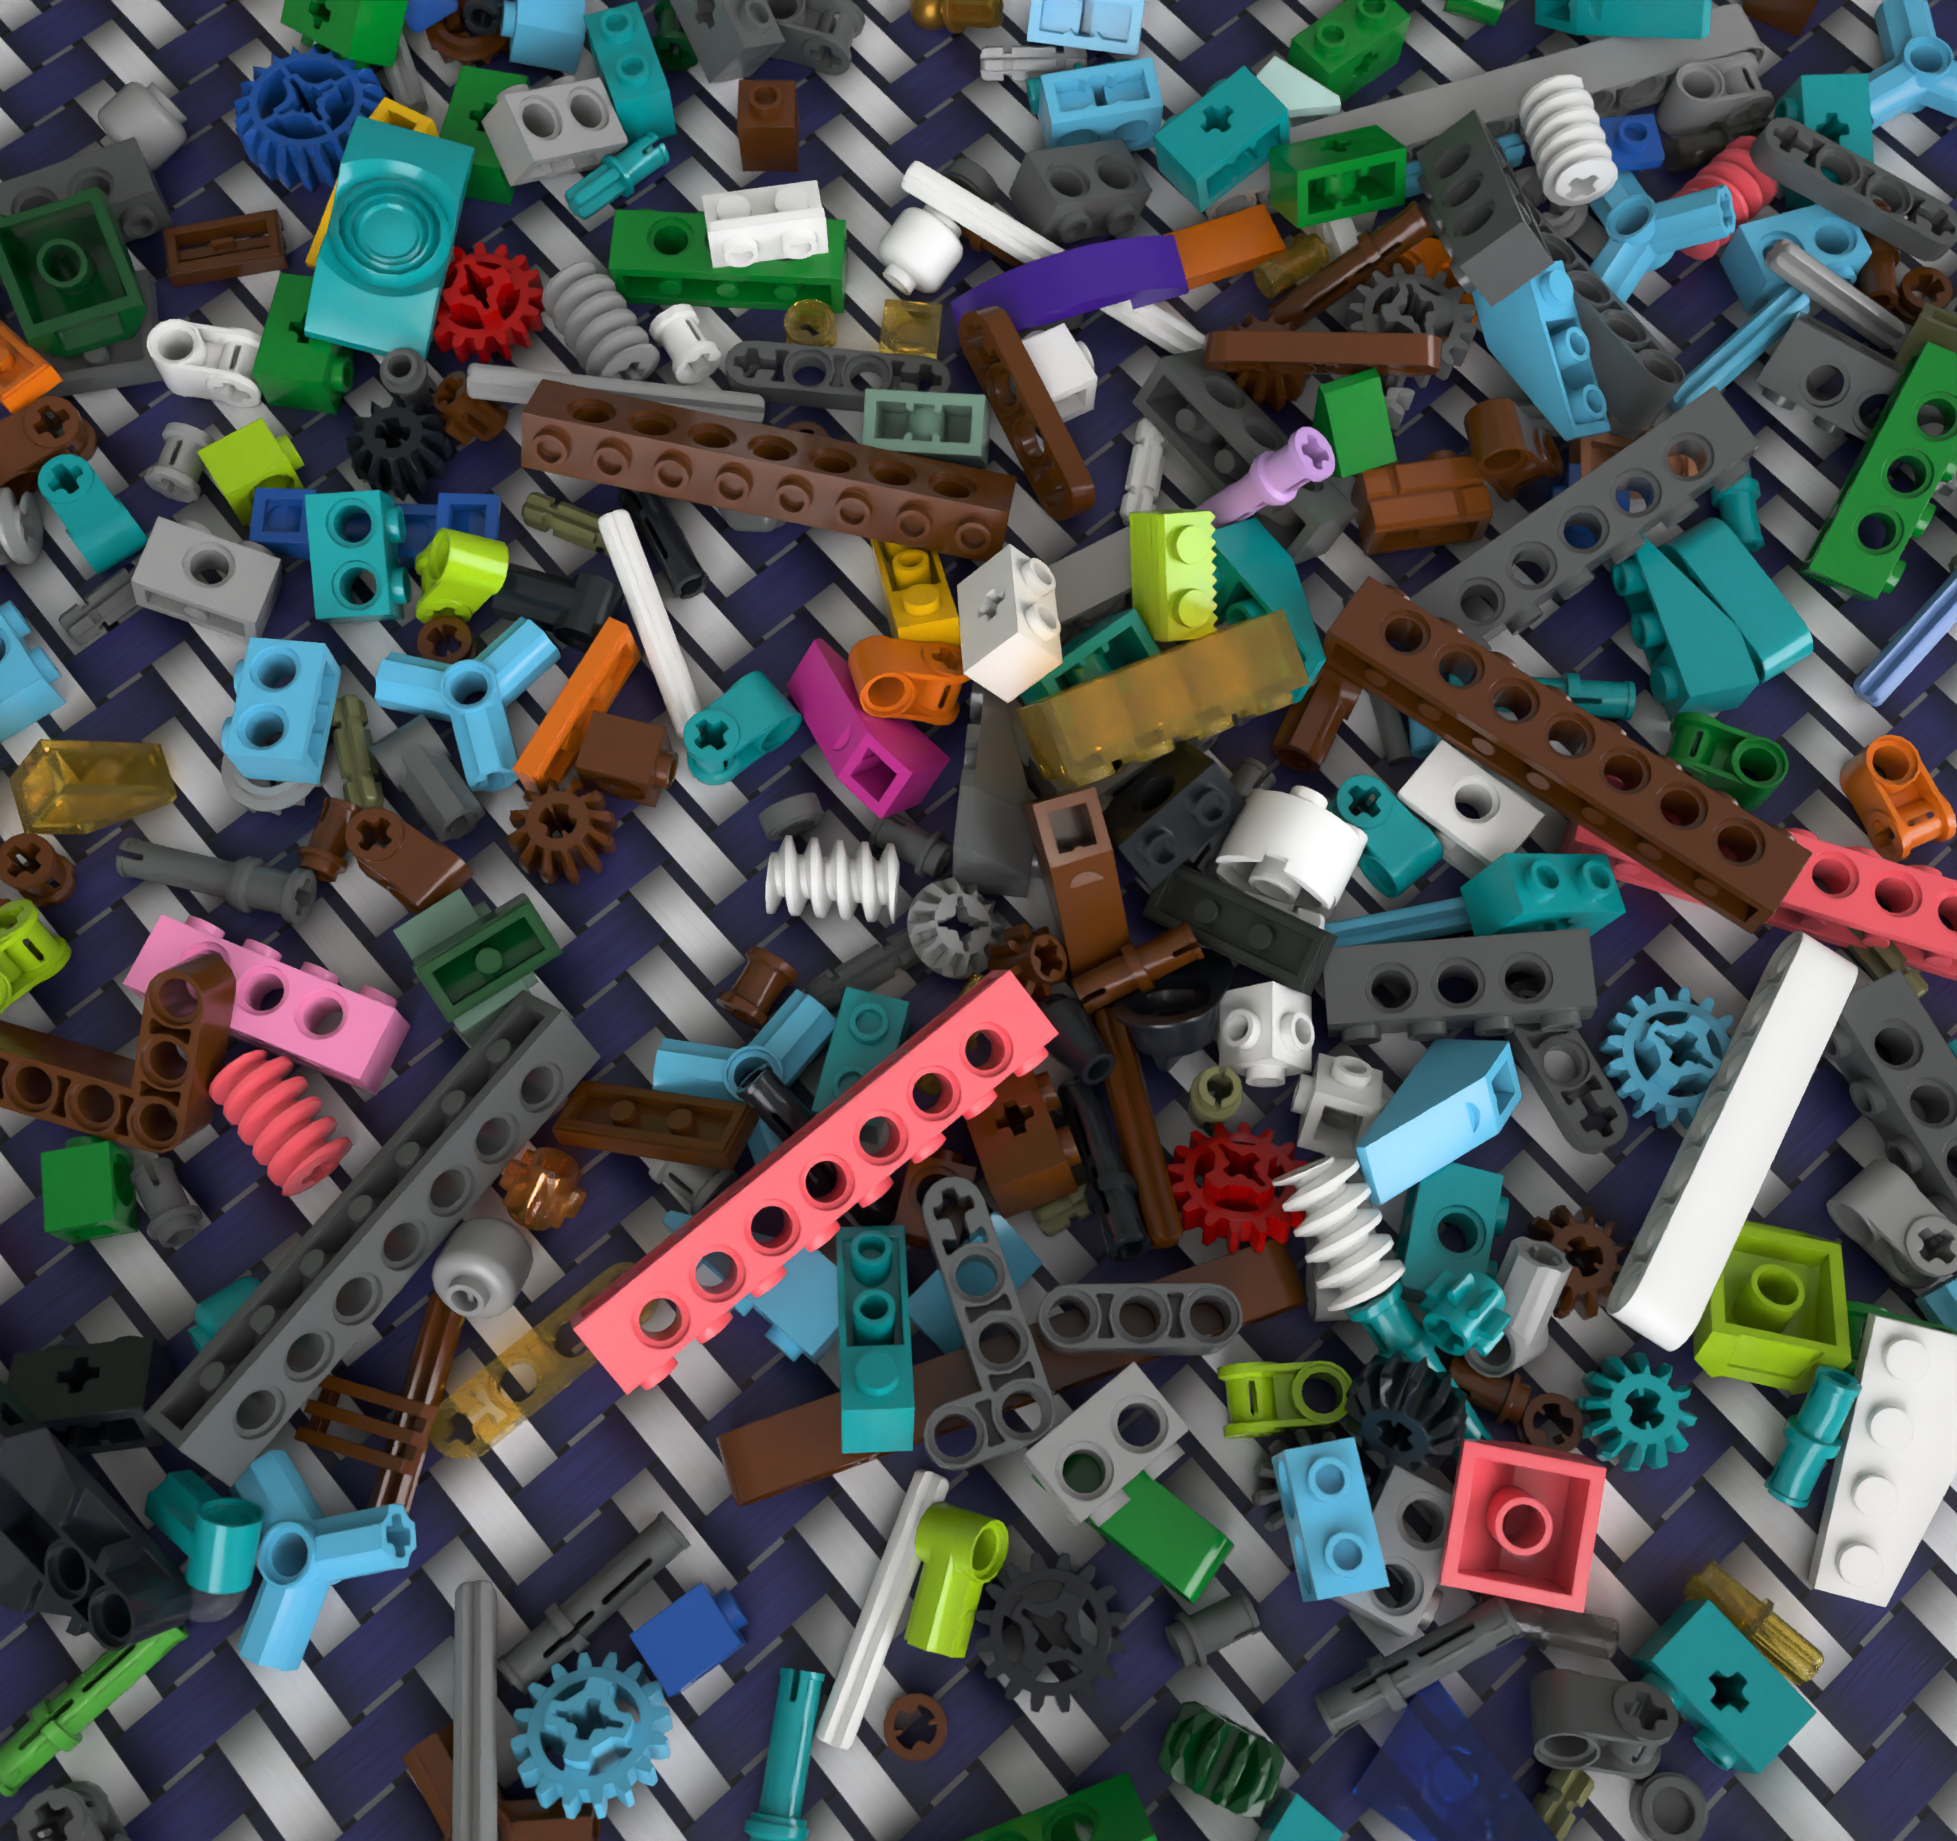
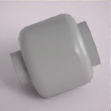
M130 82L99 110L98 121L107 133L100 142L106 147L135 137L151 170L155 171L187 141V133L182 124L188 118L153 82L147 88L138 82Z
M484 1217L466 1220L451 1233L435 1261L431 1275L434 1289L443 1303L460 1315L479 1319L501 1316L514 1305L530 1274L533 1265L532 1250L519 1229L508 1221L500 1218Z

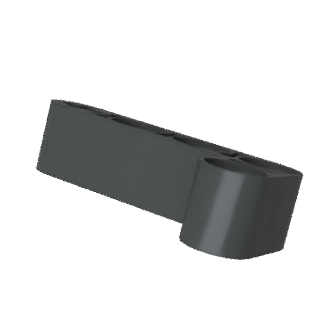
M955 1176L943 1178L934 1183L925 1194L922 1205L924 1230L979 1392L943 1404L935 1409L926 1421L923 1432L925 1451L931 1461L940 1468L951 1471L966 1469L1033 1445L1041 1440L1053 1426L1056 1414L1054 1399L984 1197L978 1187L968 1179ZM953 1198L957 1207H970V1210L965 1213L963 1223L968 1243L975 1240L978 1236H981L984 1243L966 1244L955 1250L951 1255H947L944 1248H956L957 1237L953 1225L949 1219H936V1216L942 1213L943 1200ZM974 1261L986 1264L991 1268L995 1276V1286L985 1295L972 1296L966 1294L956 1282V1273L961 1266ZM993 1327H1001L1013 1333L1018 1344L1016 1357L1003 1364L988 1361L979 1349L978 1341L983 1332ZM1014 1394H1026L1037 1401L1041 1410V1420L1035 1430L1019 1433L1006 1425L1002 1415L1003 1403ZM950 1417H959L971 1424L975 1432V1443L969 1453L960 1457H951L939 1450L935 1443L934 1433L941 1421Z

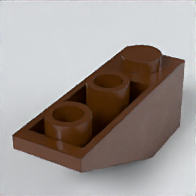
M1087 785L1077 786L1022 803L1059 938L1066 952L1067 966L1071 978L1076 975L1079 976L1121 955L1120 948L1130 943L1112 845L1095 786Z

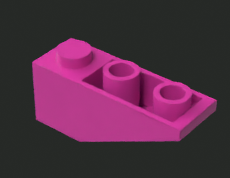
M815 639L788 681L786 688L835 776L881 820L920 805L951 759L910 720L877 718L865 712L860 703L848 663L823 639Z

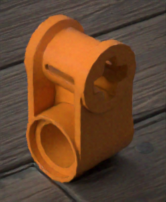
M877 635L859 641L853 646L848 656V666L863 710L870 716L916 720L933 725H949L957 719L960 712V704L957 699L963 683L971 679L963 674L962 651L960 647L945 642L926 643Z
M1890 734L1879 736L1844 764L1840 772L1839 781L1842 791L1850 800L1866 828L1873 848L1883 859L1899 862L1906 859L1913 848L1929 841L1942 843L1952 839L1956 834L1957 823L1954 811L1947 799L1939 792L1921 761L1918 750L1910 741L1901 736ZM1873 764L1882 769L1887 779L1881 777L1875 771ZM1931 812L1933 817L1928 819L1926 814ZM1894 833L1895 838L1891 839L1889 835Z

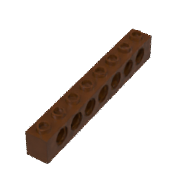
M546 379L541 380L522 412L521 467L982 562H987L1003 549L1017 479L1016 476Z
M1368 576L1327 631L1322 645L1326 657L1325 664L1750 934L1754 933L1776 912L1813 852L1798 844L1794 836L1784 828L1773 824H1766L1740 808L1738 802L1731 795L1718 789L1708 788L1684 773L1682 767L1670 757L1654 754L1628 738L1626 732L1617 724L1591 715L1575 705L1571 698L1561 689L1551 685H1543L1519 670L1515 662L1508 656L1482 647L1466 637L1463 631L1452 621L1445 618H1436L1413 604L1410 598L1395 586L1383 585ZM1387 641L1402 642L1410 651L1401 652L1395 650ZM1441 674H1451L1458 677L1464 686L1449 684L1442 678ZM1494 707H1503L1512 711L1518 720L1503 718ZM1549 741L1563 743L1569 748L1572 755H1564L1557 752ZM1605 775H1611L1620 779L1627 790L1614 788L1606 780ZM1661 810H1668L1674 813L1680 819L1682 826H1677L1667 821ZM1718 845L1730 848L1737 856L1738 862L1731 861L1723 856Z

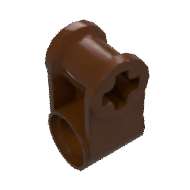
M59 396L39 398L27 407L0 420V488L9 487L14 493L16 500L21 499V496L26 491L34 493L39 490L38 474L42 466L51 458L62 454H73L82 457L88 462L93 458L97 450L98 438L95 429L84 418L80 417L79 411L68 400ZM52 412L55 417L50 419L46 413ZM63 428L65 434L60 437L57 431ZM72 445L76 452H71L68 447Z
M1507 398L1488 399L1472 407L1464 416L1463 423L1476 472L1480 478L1484 479L1496 490L1502 500L1509 502L1517 498L1518 490L1546 476L1555 479L1564 474L1560 453L1550 434L1543 427H1538L1514 401Z
M371 807L362 810L351 818L346 827L345 840L347 847L356 857L361 871L368 878L390 892L403 906L415 915L423 912L457 889H462L473 876L470 867L454 852L440 842L426 837L387 809ZM378 842V843L381 844V845H384V846L388 845V846L384 849V848H382L381 846H378V845L372 846V845H373L374 843Z

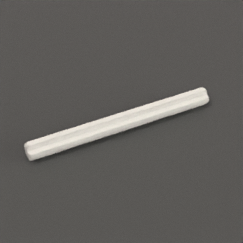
M914 161L903 177L901 184L903 190L1024 264L1066 251L919 161ZM1127 300L1100 308L1101 311L1172 354L1203 349L1205 347V335L1154 304L1133 310L1131 301Z

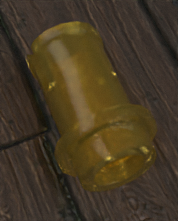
M1300 233L1293 238L1291 246L1265 262L1254 266L1252 272L1256 285L1266 298L1273 299L1278 293L1308 275L1311 277L1328 264V250L1317 234L1311 233L1306 236Z

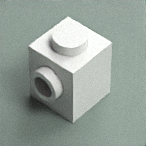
M1064 323L1046 331H1033L1021 339L1064 423L1094 409L1098 377L1095 374L1092 355L1083 341L1076 342Z

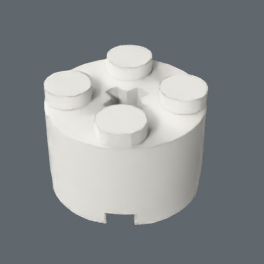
M1297 785L1291 789L1289 794L1260 788L1252 789L1245 800L1246 805L1241 813L1238 814L1215 863H1219L1216 869L1218 878L1223 883L1239 887L1241 892L1248 890L1293 904L1294 912H1297L1299 907L1318 912L1324 916L1326 923L1332 911L1336 908L1368 841L1367 835L1358 827L1345 823L1336 815L1326 810L1328 805L1326 798L1311 788Z

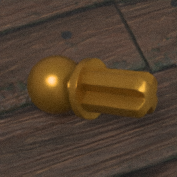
M911 0L910 14L914 23L922 29L938 30L946 26L947 30L951 33H961L966 27L986 29L999 27L1004 19L1002 12L1004 3L1003 0Z

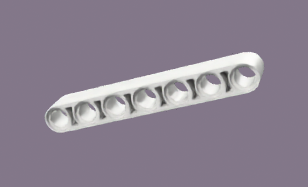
M1801 930L1790 934L1779 945L1769 960L1722 1058L1719 1071L1714 1075L1607 1300L1606 1310L1609 1315L1666 1351L1671 1352L1678 1349L1686 1342L1696 1328L1858 975V967Z

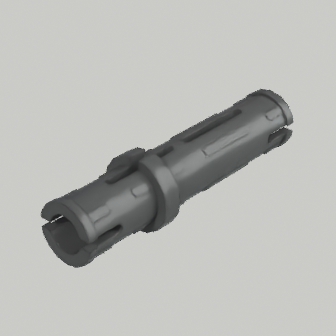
M661 1511L654 1521L615 1556L610 1558L602 1568L562 1604L556 1600L553 1601L544 1610L547 1617L508 1653L500 1656L497 1659L498 1665L514 1686L527 1696L529 1694L528 1687L532 1682L538 1683L551 1671L552 1665L560 1663L573 1650L579 1654L582 1653L591 1644L588 1637L630 1598L634 1597L643 1586L684 1549L687 1550L691 1546L690 1542L670 1518Z
M1493 1595L1494 1598L1445 1625L1435 1628L1432 1632L1382 1658L1379 1652L1366 1659L1368 1667L1321 1693L1318 1691L1313 1694L1318 1710L1335 1738L1342 1736L1343 1732L1389 1707L1395 1713L1408 1706L1405 1700L1407 1697L1464 1668L1469 1663L1513 1639L1523 1637L1524 1634L1503 1597Z

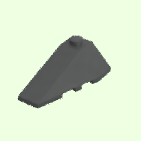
M973 680L970 705L971 724L967 725L964 769H962L953 843V876L958 883L964 885L977 883V892L981 894L1027 898L1029 877L1042 878L1022 803L1030 801L1031 798L1007 702Z

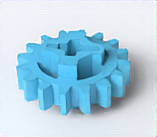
M1662 987L1654 988L1646 996V1002L1636 995L1623 1006L1625 1014L1618 1012L1607 1023V1028L1614 1035L1608 1036L1599 1044V1051L1614 1058L1602 1071L1608 1078L1618 1077L1621 1086L1615 1092L1619 1099L1631 1096L1636 1101L1632 1111V1116L1636 1119L1649 1110L1656 1112L1657 1128L1662 1129L1673 1123L1677 1115L1684 1129H1689L1714 1075L1719 1071L1722 1058L1732 1039L1728 1037L1725 1031L1735 1020L1732 1015L1722 1016L1719 1019L1714 1018L1710 1014L1714 1006V999L1707 997L1698 1006L1691 1004L1689 988L1685 987L1678 990L1671 1000L1668 999ZM1658 1020L1677 1021L1678 1024L1666 1026ZM1672 1052L1677 1055L1674 1064L1670 1061ZM1681 1089L1688 1095L1694 1091L1699 1093L1689 1097L1668 1095L1670 1090Z
M587 1652L580 1653L577 1670L569 1674L559 1663H555L551 1666L554 1683L550 1687L546 1688L541 1684L533 1682L528 1687L532 1703L535 1707L533 1709L522 1708L515 1710L513 1716L518 1731L523 1733L510 1739L515 1760L522 1762L517 1770L525 1789L537 1785L535 1792L543 1808L547 1809L559 1797H562V1805L566 1817L569 1819H575L583 1803H592L598 1819L606 1818L608 1799L618 1796L620 1801L629 1808L635 1804L631 1786L637 1780L653 1787L657 1783L658 1778L651 1759L662 1760L669 1759L671 1750L668 1737L663 1735L673 1729L669 1707L661 1706L665 1699L659 1681L650 1682L645 1685L644 1667L638 1661L631 1665L624 1673L621 1672L617 1653L609 1652L604 1659L602 1667H593ZM620 1698L628 1702L636 1710L640 1717V1723L633 1721L631 1713L620 1712ZM545 1745L551 1746L554 1754L563 1756L565 1763L563 1771L555 1767L545 1755Z

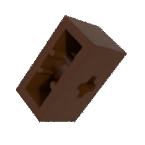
M1032 1069L1021 1077H1016L1014 1073H1011L993 1088L998 1095L995 1101L974 1118L966 1120L989 1190L1004 1219L1079 1191L1070 1167L1082 1163L1069 1126L1065 1125L1055 1129L1049 1112L1061 1108L1048 1071L1035 1075ZM1026 1130V1132L1016 1135V1133Z

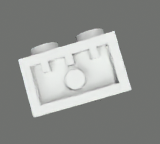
M817 180L702 195L713 268L726 266L745 267L756 262L785 258L804 259L814 254L829 253L824 208L821 205Z

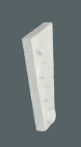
M1868 1313L1854 1377L1858 1380L1857 1384H1861L1862 1389L1860 1394L1856 1396L1842 1427L1840 1437L1843 1444L1835 1458L1807 1582L1814 1589L1886 1608L1957 1472V1334Z

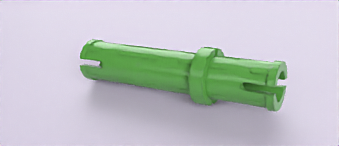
M182 1624L119 1651H105L53 1700L43 1698L30 1712L32 1719L0 1747V1793L7 1797H13L19 1791V1788L61 1750L65 1752L73 1750L83 1739L81 1732L124 1692L128 1691L136 1681L181 1640L184 1641L189 1637L187 1627Z

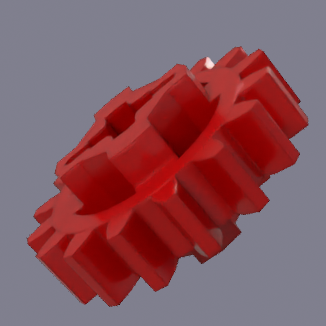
M477 242L474 254L466 255L459 246L453 248L455 260L449 263L432 334L438 350L444 353L453 348L458 362L462 363L470 357L471 353H478L481 364H489L491 353L499 351L506 361L512 359L510 346L515 343L528 349L531 346V341L527 331H542L544 328L540 314L545 312L542 304L543 286L538 271L530 270L527 258L523 254L511 260L507 246L503 244L495 250L494 254L486 252L483 242ZM477 298H480V299L482 300L484 306H488V309H485V308L483 307L481 301H480V300L477 301Z
M1221 1122L1214 1123L1213 1136L1209 1138L1197 1130L1191 1132L1189 1147L1177 1145L1174 1148L1173 1163L1168 1164L1167 1168L1178 1212H1181L1183 1231L1193 1230L1197 1227L1203 1229L1201 1244L1209 1246L1217 1237L1226 1239L1229 1253H1236L1240 1241H1249L1257 1253L1264 1252L1267 1236H1271L1281 1244L1286 1243L1289 1237L1290 1226L1295 1228L1305 1220L1306 1211L1284 1212L1282 1205L1297 1190L1294 1185L1279 1186L1282 1195L1277 1198L1274 1195L1275 1186H1273L1271 1181L1285 1173L1309 1164L1308 1161H1294L1296 1145L1293 1142L1280 1146L1273 1144L1274 1130L1270 1128L1262 1132L1259 1137L1251 1135L1248 1122H1241L1237 1133H1228ZM1199 1175L1204 1178L1203 1186L1198 1188L1195 1181Z

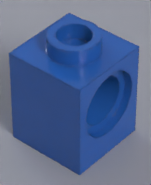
M701 1582L629 1636L668 1697L678 1696L747 1644L739 1629L748 1623V1619L725 1586L714 1593L709 1584Z

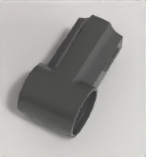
M422 713L368 747L400 794L403 792L407 794L419 816L431 833L435 834L440 843L451 839L458 840L476 828L479 820L486 814L481 804L451 762L454 760L450 752Z

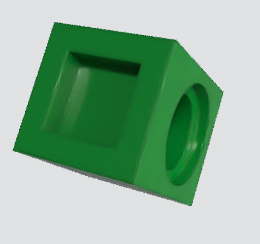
M94 1135L75 1137L65 1142L64 1149L40 1153L44 1229L46 1233L74 1244L138 1232L136 1189L129 1180V1175L134 1170V1160L131 1153L108 1141V1139Z

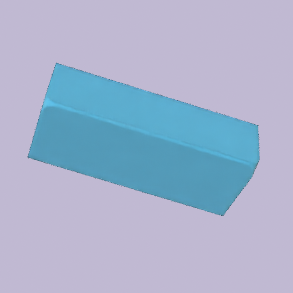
M994 1211L990 1217L1017 1291L1037 1271L1043 1262L997 1211ZM978 1236L970 1243H984L981 1236ZM966 1239L957 1249L970 1243ZM974 1261L960 1267L956 1273V1282L966 1294L981 1296L990 1292L995 1286V1276L991 1268L986 1264ZM937 1269L909 1297L910 1322L945 1355L961 1349L964 1345Z

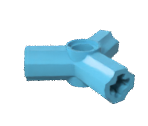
M1887 0L1881 2L1874 17L1886 64L1868 74L1872 130L1901 113H1916L1926 106L1957 118V62L1954 61V55L1950 46L1942 39L1936 37L1928 1Z
M1631 171L1618 172V179L1614 186L1607 193L1588 203L1609 235L1608 240L1590 267L1624 304L1644 274L1663 266L1669 261L1675 251L1723 239L1731 234H1735L1736 215L1733 208L1732 195L1725 184L1655 203L1647 195Z
M521 616L473 660L468 659L454 664H447L390 651L385 659H381L375 677V701L382 708L415 715L422 713L425 717L452 722L469 789L471 791L493 793L511 788L513 783L519 780L512 769L519 757L507 716L508 706L561 658L558 648L541 628L532 620H527ZM486 692V695L479 702L470 705L462 704L470 694Z
M796 989L750 1044L740 1049L663 1038L660 1048L657 1050L652 1090L746 1103L735 1094L738 1090L739 1082L747 1072L755 1070L765 1063L769 1064L773 1068L772 1071L790 1088L830 1041L836 1019L816 999ZM760 1117L747 1142L755 1165L782 1144L777 1135Z
M270 1450L252 1462L232 1487L229 1488L233 1498L252 1501L261 1506L265 1512L258 1550V1566L263 1580L237 1645V1648L240 1650L239 1656L259 1666H267L281 1671L298 1670L329 1586L335 1585L344 1579L408 1567L409 1558L412 1551L417 1548L415 1523L407 1516L404 1505L389 1504L325 1517L286 1451Z

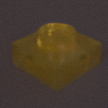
M885 299L879 352L938 359L943 304Z

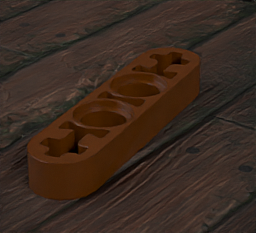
M996 305L966 312L959 322L958 334L960 345L1043 509L1052 519L1057 521H1064L1089 512L1095 500V487L1091 475L1010 317L1005 310ZM1009 374L1016 386L1017 400L1010 388ZM1036 426L1043 439L1044 452L1039 447L1036 439Z
M1214 331L1206 334L1204 367L1214 371L1233 373L1353 375L1375 368L1379 375L1426 376L1440 372L1442 339L1434 335L1418 333Z

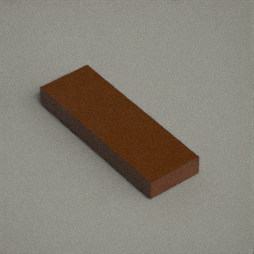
M581 1079L551 1130L559 1144L733 1171L760 1119L747 1103Z

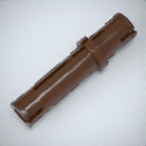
M1412 201L1408 207L1372 233L1366 229L1356 236L1357 244L1314 273L1277 302L1270 304L1267 307L1268 314L1273 310L1276 323L1280 325L1295 319L1298 330L1328 307L1338 302L1359 284L1368 280L1372 272L1377 270L1383 275L1392 269L1391 262L1426 237L1435 233L1433 226L1417 202Z

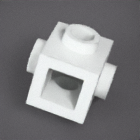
M1274 981L1226 991L1220 1001V1031L1217 1038L1220 1068H1231L1237 1074L1246 1077V1084L1255 1087L1282 1086L1285 1084L1286 1076L1312 1072V1046L1315 1032L1312 1024L1311 996Z
M1319 1053L1312 1076L1300 1074L1291 1102L1290 1111L1300 1114L1297 1146L1336 1158H1356V1146L1360 1138L1365 1135L1390 1100L1389 1098L1382 1097L1383 1071L1372 1068L1368 1063L1356 1057H1332Z

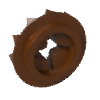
M458 0L457 11L426 29L431 49L439 52L445 64L458 60L462 65L470 66L473 61L483 60L490 66L493 54L508 53L510 37L500 36V23L498 29L493 34L478 35V37L470 38L469 34L464 32L463 20L467 18H463V10L467 0Z

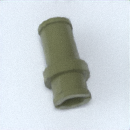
M1212 1066L1200 1072L1194 1078L1189 1090L1190 1101L1187 1107L1191 1122L1200 1129H1203L1205 1122H1209V1130H1213L1214 1123L1221 1122L1224 1124L1227 1119L1231 1118L1238 1111L1243 1099V1088L1236 1072L1229 1067L1223 1069L1219 1066ZM1210 1091H1214L1213 1097L1209 1094Z

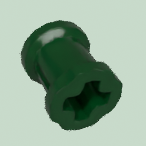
M656 0L653 14L655 21L658 23L657 35L652 38V43L662 68L674 72L687 71L698 64L695 52L681 23L674 21L675 11L670 0ZM674 43L679 44L677 55L673 53Z

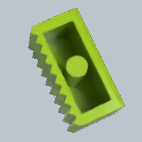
M1175 508L1129 512L1132 607L1135 608L1154 641L1170 642L1214 637L1219 631L1213 625L1218 619L1213 613L1218 605L1212 600L1217 594L1212 588L1217 581L1212 573L1217 567L1211 562L1216 556L1211 550L1216 543L1211 535L1216 529L1210 524L1216 516L1211 511Z

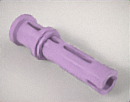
M1301 427L1290 435L1287 445L1276 452L1265 451L1256 457L1251 464L1249 473L1203 502L1194 510L1211 511L1216 517L1210 524L1215 529L1244 521L1266 505H1285L1295 498L1298 489L1310 481L1321 482L1333 474L1335 457L1332 448L1319 431L1312 427Z

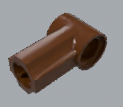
M1324 663L1302 700L1293 705L1291 704L1269 752L1279 759L1281 765L1299 773L1313 772L1317 774L1322 762L1324 763L1342 720H1348L1363 687Z

